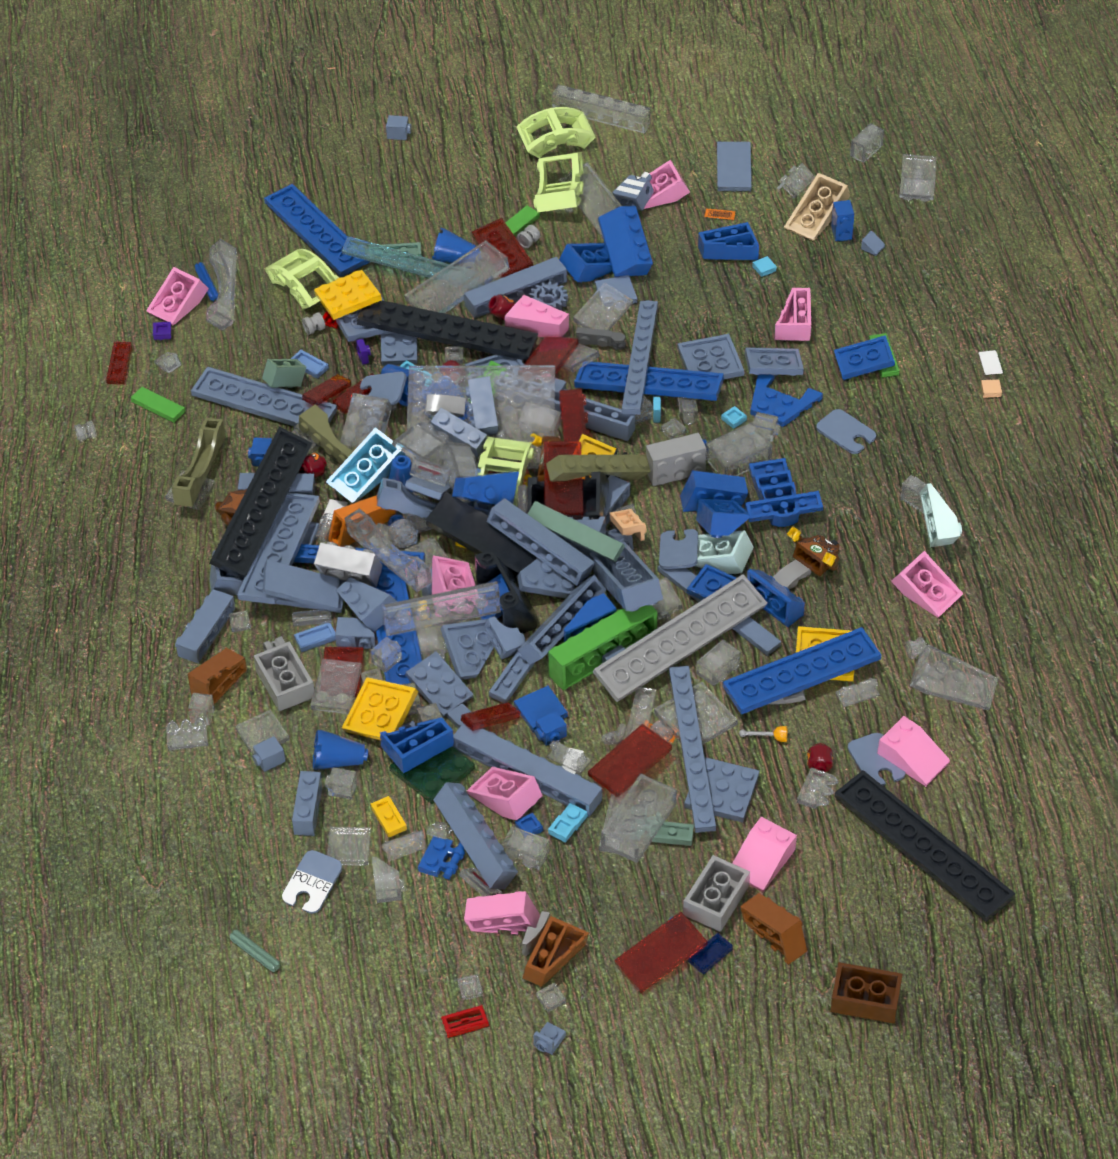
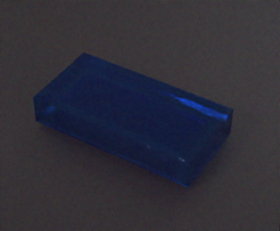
M717 933L688 957V962L704 975L733 950V945Z

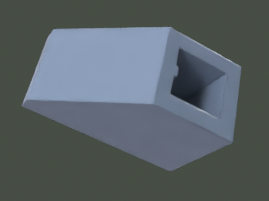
M337 618L335 633L337 648H376L375 634L358 618Z

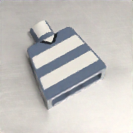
M644 172L641 177L628 176L612 192L617 204L620 206H636L637 210L642 211L654 192L650 184L652 176L648 172Z

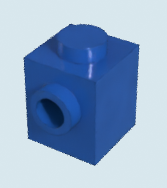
M253 438L252 448L249 447L248 458L251 459L252 466L259 467L272 442V438Z
M555 711L537 719L534 732L538 740H542L545 746L567 737V724L560 714Z

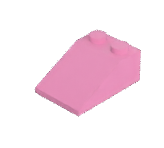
M671 160L649 173L652 176L650 184L654 192L644 209L676 202L690 193L680 172Z
M173 267L146 311L175 325L201 302L209 288L200 279Z
M925 551L891 581L904 596L937 618L963 595V592Z
M433 555L432 599L435 609L471 616L479 596L469 562Z
M905 716L879 740L877 754L905 771L907 775L925 787L950 763V759L926 732Z
M491 767L467 790L468 795L500 816L513 820L521 818L543 796L534 776Z
M761 817L749 832L732 864L750 871L749 885L764 892L796 850L797 835Z

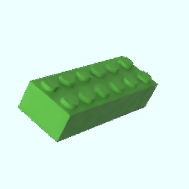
M652 605L639 607L636 611H625L624 608L619 609L609 617L601 619L597 624L584 629L578 635L570 637L559 646L553 647L548 651L549 677L564 691L593 674V670L602 664L603 655L620 645L626 649L657 629V610Z

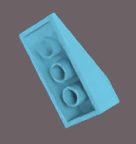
M375 428L326 483L354 504L382 481V478L389 476L391 464L395 457L400 455L406 456L402 447Z

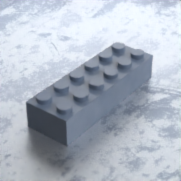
M622 542L625 548L616 562L596 552L589 553L590 559L595 562L592 568L594 575L625 611H636L639 607L655 605L658 601L663 600L658 577L625 542Z

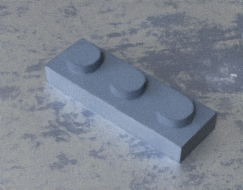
M517 651L490 689L489 697L507 704L535 663L530 665Z

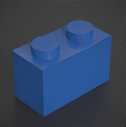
M850 200L833 202L831 229L835 241L852 240L854 211Z

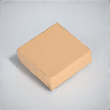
M981 380L983 398L1001 397L1000 380Z

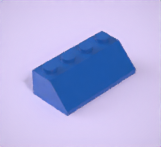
M619 206L598 217L614 277L647 275L653 262L636 206Z

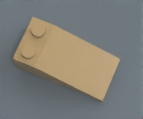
M818 173L785 224L784 229L815 241L832 221L833 202L845 201L850 197L848 185Z

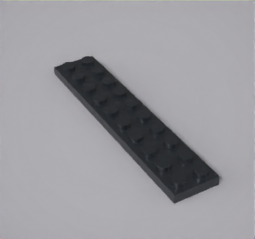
M383 300L362 308L357 318V325L524 361H529L538 340V333Z
M279 426L209 564L244 580L312 442Z
M864 770L835 792L834 797L985 922L1015 898L1016 893Z

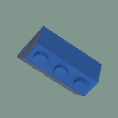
M698 499L696 521L711 537L722 538V536H729L749 519L750 514L735 500Z
M755 569L747 571V579L767 602L766 607L763 609L786 627L791 626L804 616L805 603L800 597L795 596L787 587L779 584L764 571Z

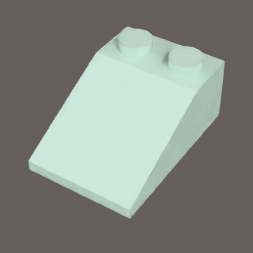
M927 484L921 490L920 497L930 547L953 544L962 534L961 524L958 523L957 517L932 484Z
M745 530L734 531L729 536H722V538H714L710 534L698 535V560L695 566L703 568L708 564L727 574L742 573L754 547Z

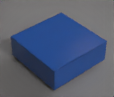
M533 813L515 821V826L525 840L543 831V826Z

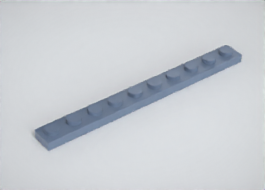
M640 301L622 404V414L641 415L658 301Z
M689 666L669 667L695 833L716 831Z

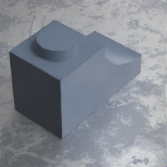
M495 616L488 618L484 625V629L501 660L515 655L518 649L526 642L524 635L519 632L517 627L508 628L502 625Z

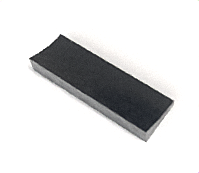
M445 492L439 503L425 519L427 526L476 554L483 552L494 553L516 577L521 570L537 559L536 556L487 522L488 515Z

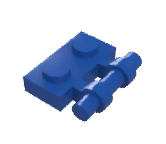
M434 835L418 865V871L438 877L440 871H443V877L451 879L458 869L457 864L459 860H462L465 855L463 845L459 842L457 847L452 848L453 840ZM447 857H451L450 862L446 863Z

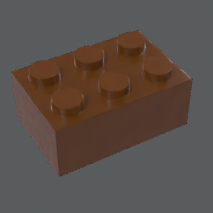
M838 962L830 1012L895 1024L903 973Z

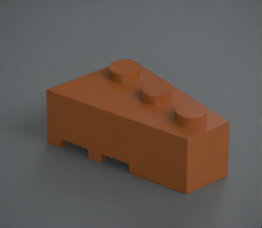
M225 648L189 672L188 680L192 699L211 709L246 672L245 657Z
M760 893L740 906L744 922L761 939L766 937L772 943L770 948L773 951L779 950L785 956L784 961L788 965L807 952L802 930L803 924L799 917L793 916L784 907L778 906L769 897L766 898Z
M550 916L526 964L523 979L542 987L586 945L589 932Z

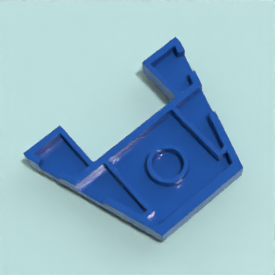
M760 374L757 376L750 414L784 427L797 418L800 412L810 409L816 401L820 402L823 399V393L808 388L799 400L769 388L774 381V375Z

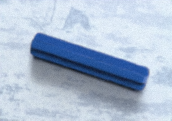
M202 262L196 263L195 270L200 280L209 288L207 294L210 300H218L219 293Z

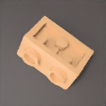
M632 509L610 513V520L622 535L635 534L640 541L645 540L646 525Z

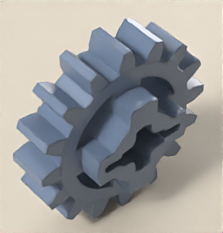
M549 281L548 284L542 282V286L535 285L536 289H531L530 298L561 311L562 306L566 307L568 295L563 285L558 287L557 282L552 285L551 281Z

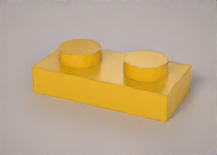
M389 796L371 803V809L388 838L407 830L406 823Z

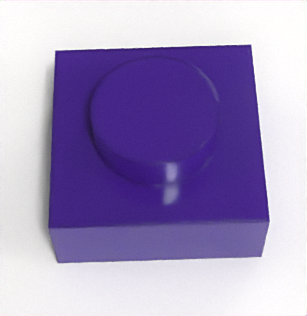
M171 322L153 323L154 340L171 339Z
M363 339L356 340L359 359L362 365L368 364V356L371 355L369 345H365Z

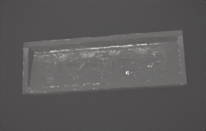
M587 162L583 164L584 174L580 177V181L584 182L583 194L579 195L581 202L578 207L603 238L598 217L622 205ZM572 172L559 179L560 183L572 181Z
M485 240L404 295L405 300L412 307L446 313L464 301L465 292L488 284L510 269L507 256Z
M495 581L384 604L382 609L386 636L501 613L498 582Z

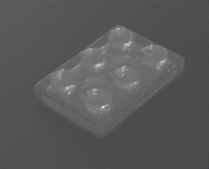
M604 282L573 317V321L583 328L610 330L631 307L633 299Z
M323 659L311 701V710L349 714L362 669L361 663Z

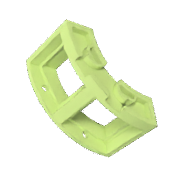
M555 107L542 110L524 119L517 126L527 152L537 158H541L550 150L557 148V145L565 143L567 146H579L585 149L596 138L584 112L569 107ZM560 123L570 124L573 128L563 129ZM550 124L552 132L536 140L533 139L532 133Z
M582 152L539 158L537 169L540 172V183L534 199V207L537 209V212L579 206L581 202L579 195L583 194L584 182L580 181V177L584 174ZM572 159V181L547 185L546 162Z
M297 249L264 268L273 284L287 285L290 288V293L295 297L302 309L319 302L317 296L312 299L298 281L299 279L313 271H316L327 284L339 278L337 275H334L317 255L306 249Z
M488 437L483 446V449H486V451L480 455L478 468L481 471L478 475H486L488 471L502 473L519 472L513 504L518 507L524 498V492L521 491L526 468L530 459H533L534 448H531L532 443ZM492 457H499V458L520 460V461H522V462L520 463V462H513V461L492 459Z

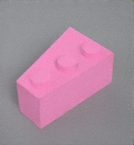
M792 288L780 318L775 324V340L810 341V288Z
M523 295L505 315V326L538 333V337L560 340L569 330V314Z
M526 891L468 898L464 916L466 924L473 932L498 933V930H510L511 934L517 935L518 931L526 932L528 926L536 928L540 918L538 910Z

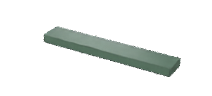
M536 501L528 512L529 516L547 529L614 562L617 561L625 548L623 543Z

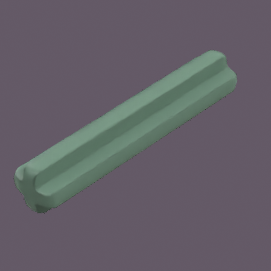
M235 929L230 934L232 942L270 971L276 972L280 968V961L242 932Z

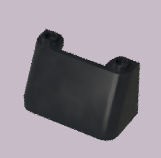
M600 471L591 472V478L588 475L585 476V479L552 482L550 479H545V481L539 482L538 477H528L527 514L536 501L567 517H573L574 520H582L583 517H589L590 520L599 519V517L604 515L609 480Z
M483 552L475 555L476 585L478 589L502 574L511 590L502 594L499 600L500 606L503 609V625L508 628L517 627L522 634L536 629L538 626L537 614L525 592L520 591L515 574L492 552Z

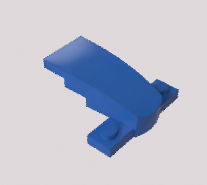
M785 458L749 464L750 475L759 498L758 501L745 503V509L750 514L749 522L768 519L772 526L786 527L797 523L799 514L823 510L819 491L796 494L795 484L792 481L791 472L788 470Z

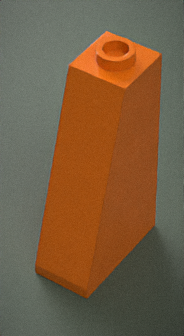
M377 495L334 510L328 540L340 547L349 546L388 522L393 515H396V510H386L377 506Z

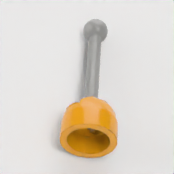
M779 726L773 732H755L742 729L739 731V735L741 737L746 735L774 736L779 742H787L788 727Z

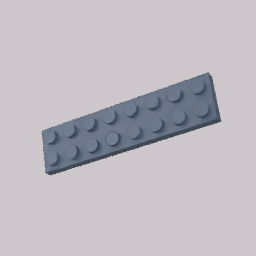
M211 367L205 369L191 390L192 396L298 428L299 415L315 404L328 415L329 423L337 412V405L281 388H272L268 384Z
M287 493L237 594L238 600L276 604L278 597L263 593L265 562L268 559L293 565L319 505V496Z

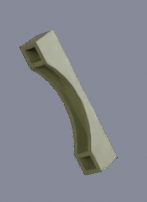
M316 404L299 415L300 430L309 435L316 444L321 445L329 455L334 456L341 465L354 452L335 437L328 422V415ZM381 482L373 488L374 491L379 489Z
M205 418L200 428L197 447L191 464L184 474L177 476L172 486L174 505L193 507L225 439L223 419Z
M646 454L558 455L546 463L550 481H567L588 475L591 476V472L598 471L603 475L620 477L622 480H639L651 472Z

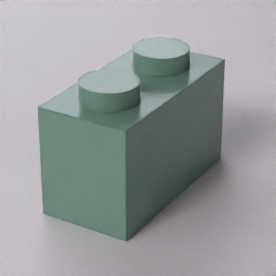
M267 359L262 379L272 388L301 386L306 366L298 359Z

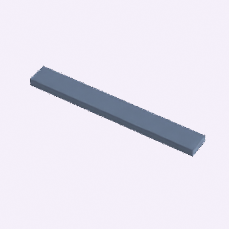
M660 565L657 567L658 572L685 593H687L688 586L696 577L687 568L662 569ZM688 594V595L691 596L694 600H696L698 603H699L700 601H702V600H700V599H698V598H696V597H694V596ZM750 617L732 628L767 656L781 646V641Z

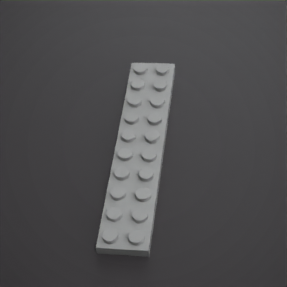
M743 574L593 670V674L614 700L618 702L668 670L669 667H673L766 607L767 602Z

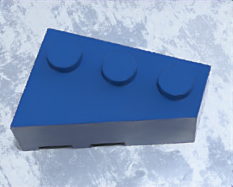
M748 222L698 233V249L703 259L758 260L759 244Z
M692 470L680 494L683 512L697 511L698 499L735 500L742 506L748 495L745 477Z
M519 472L458 477L455 479L452 497L495 506L505 498L513 504Z
M442 717L417 723V726L406 729L405 726L400 727L398 731L390 733L386 731L380 732L381 747L403 773L454 745L453 730Z

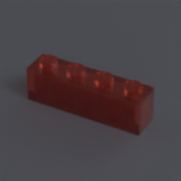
M582 389L559 391L563 440L568 445L566 455H573L582 434L590 437V432L586 430L585 423H588V413L584 412L583 405H586V395L582 394Z

